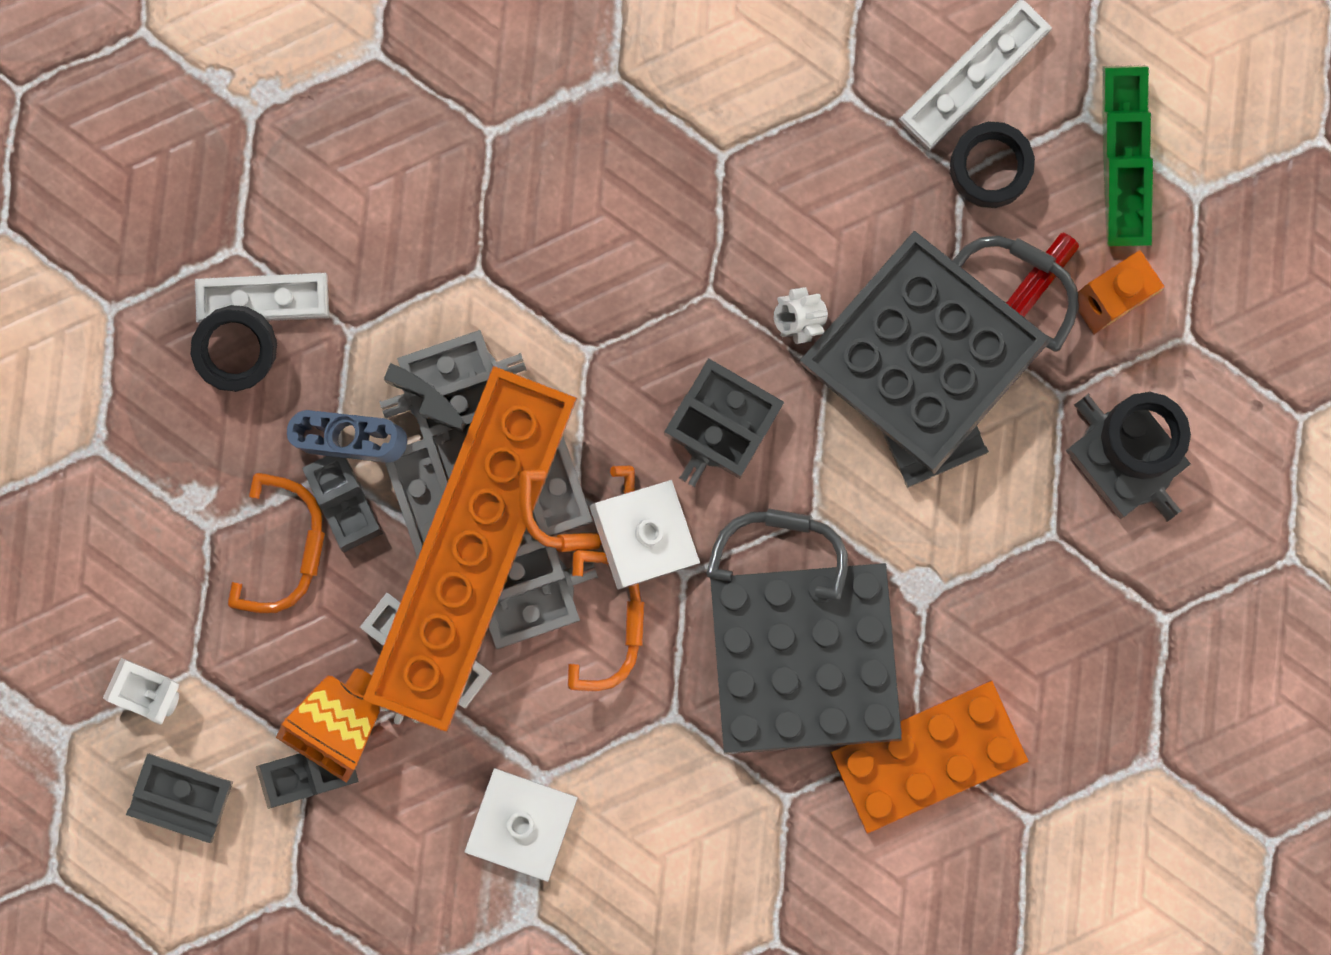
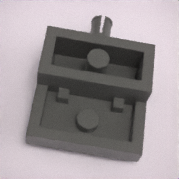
M708 358L664 431L666 437L684 446L692 456L679 479L686 483L691 472L696 468L688 482V485L695 488L707 465L722 468L740 479L781 410L784 401Z

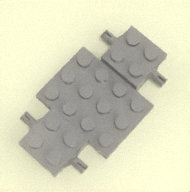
M481 330L397 358L401 368L431 385L456 409L466 423L463 433L422 417L419 414V410L424 398L404 391V394L379 401L385 419L410 410L417 418L424 438L407 445L403 455L396 461L385 463L417 558L423 547L493 366L513 374L527 371L521 353L496 362L487 350ZM564 436L561 439L532 514L539 529L548 536H555L593 523ZM526 529L488 627L496 649L498 650L579 622L580 618L573 600V585L598 578L596 570L584 573L583 577L572 576L573 567L567 569L559 559L556 548L543 546L531 537ZM593 562L584 563L583 572L595 568Z

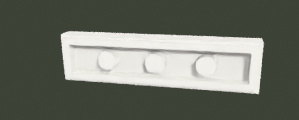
M1018 0L898 122L930 152L1051 31L1052 27L1026 1Z

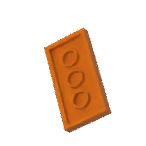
M992 680L901 720V741L845 745L830 752L867 834L1029 762Z

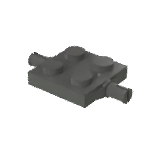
M1089 393L1074 404L1089 422L1090 426L1083 437L1069 447L1066 452L1116 515L1122 519L1139 505L1151 501L1166 519V522L1180 513L1182 510L1165 490L1169 487L1175 476L1191 465L1188 459L1184 456L1177 466L1159 477L1142 480L1126 476L1112 466L1103 450L1101 440L1103 424L1111 411L1104 414L1090 397ZM1148 410L1135 411L1122 424L1120 433L1122 445L1127 453L1135 459L1145 462L1154 461L1164 456L1169 449L1171 438Z

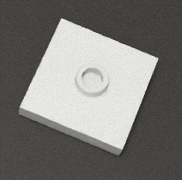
M672 480L596 502L589 506L617 590L700 563Z
M494 768L465 853L548 882L578 797Z

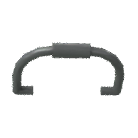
M999 235L980 237L964 246L953 260L960 267H962L971 254L982 248L998 246L1010 250V254L1047 274L1049 272L1053 273L1061 280L1067 291L1068 309L1055 338L1049 337L1050 342L1046 346L1054 352L1060 351L1074 326L1079 310L1078 289L1069 272L1055 262V257L1019 238L1012 240Z
M768 509L767 512H749L733 519L720 531L714 543L706 575L710 579L731 582L733 571L719 569L723 549L729 537L739 528L751 523H765L766 526L806 533H809L811 530L822 534L833 545L837 555V569L833 587L817 586L815 597L839 600L842 596L848 566L847 550L841 537L833 529L824 523L813 520L811 515Z

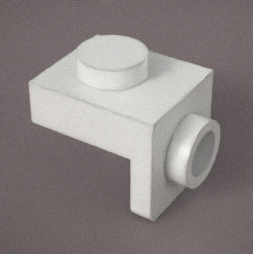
M121 658L103 699L147 717L161 725L165 716L169 717L177 706L179 684L167 676Z

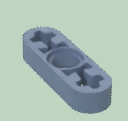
M303 410L295 414L287 426L289 442L308 454L390 463L399 459L407 447V435L404 429L385 418ZM314 426L324 432V438L314 434H309L305 438L304 432L305 430H311ZM347 426H354L355 437L353 441L346 447H340L338 438L341 431ZM370 435L374 438L391 436L390 442L383 443L382 446L369 441Z

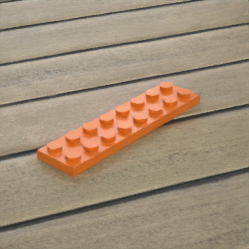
M493 366L363 700L448 732L527 529L522 521L520 509V473L524 470L543 469L545 471L544 480L531 481V508L533 514L577 401L576 397Z

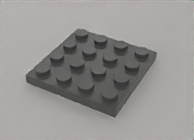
M914 230L801 358L800 363L817 379L935 474L1050 341L1046 334Z
M886 563L847 566L844 588L839 600L815 597L817 586L833 587L837 567L733 575L731 582L710 579L724 755L902 740Z

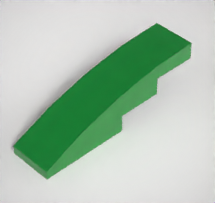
M1146 65L1103 66V165L1107 246H1152L1153 158L1150 156L1151 112L1148 111L1149 67Z

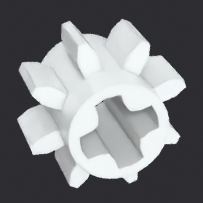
M803 287L791 289L788 296L777 298L779 304L774 311V322L777 329L781 332L782 338L793 336L795 344L811 342L812 336L824 334L823 326L827 321L828 312L826 305L820 299V294L808 295L807 288Z

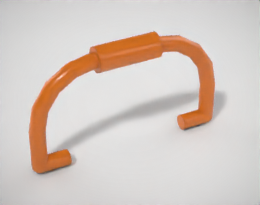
M630 465L612 466L610 468L612 477H624V494L635 491L634 467ZM543 469L522 471L520 473V509L522 521L531 537L543 546L556 548L558 552L597 550L602 545L600 537L596 532L561 534L552 537L540 530L532 515L531 481L544 480L545 471Z
M256 473L252 478L250 498L260 499L262 485H267L296 493L308 507L311 514V530H308L300 568L302 577L297 588L288 597L277 602L260 603L240 599L242 584L232 582L228 606L232 609L254 613H278L294 606L307 593L313 576H317L325 533L322 532V513L316 498L302 484L284 477Z
M575 551L573 554L572 576L583 577L584 562L609 565L606 554L596 551ZM639 583L628 586L630 601H627L625 640L628 651L626 660L621 668L607 679L579 680L580 664H568V688L570 690L602 691L612 689L624 681L636 664L639 646H643L644 602H641Z

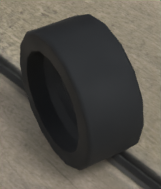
M988 121L973 126L960 137L951 155L950 175L955 189L965 200L979 207L998 208L1012 203L1024 193L1034 174L1035 156L1029 140L1019 129L1004 122ZM986 140H999L1007 144L1014 151L1018 161L1017 174L1014 180L1006 187L998 190H985L977 186L969 177L966 168L967 157L971 149L978 143Z
M230 305L216 309L199 323L192 336L190 355L195 370L206 383L219 390L238 392L252 388L265 378L276 359L277 340L273 327L262 314L249 307ZM228 323L243 324L250 328L257 336L260 345L259 358L248 371L239 374L226 373L217 368L212 362L208 352L209 339L213 331L221 325Z
M1153 392L1133 394L1116 405L1104 420L1101 434L1104 453L1112 466L1126 476L1142 480L1159 477L1177 466L1187 453L1191 438L1188 418L1179 404L1166 395ZM1148 410L1156 412L1164 418L1170 427V447L1164 456L1157 460L1148 462L1137 460L1129 455L1122 445L1120 436L1122 424L1135 411Z

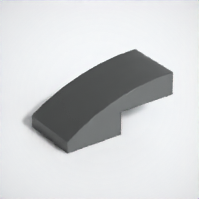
M392 363L389 364L384 377L385 382L388 385L424 398L419 410V414L422 417L459 432H464L466 423L444 396L418 376Z
M326 456L302 468L318 505L323 510L343 553L383 534L347 458Z
M300 753L256 766L268 809L359 782L356 770H354L346 783Z

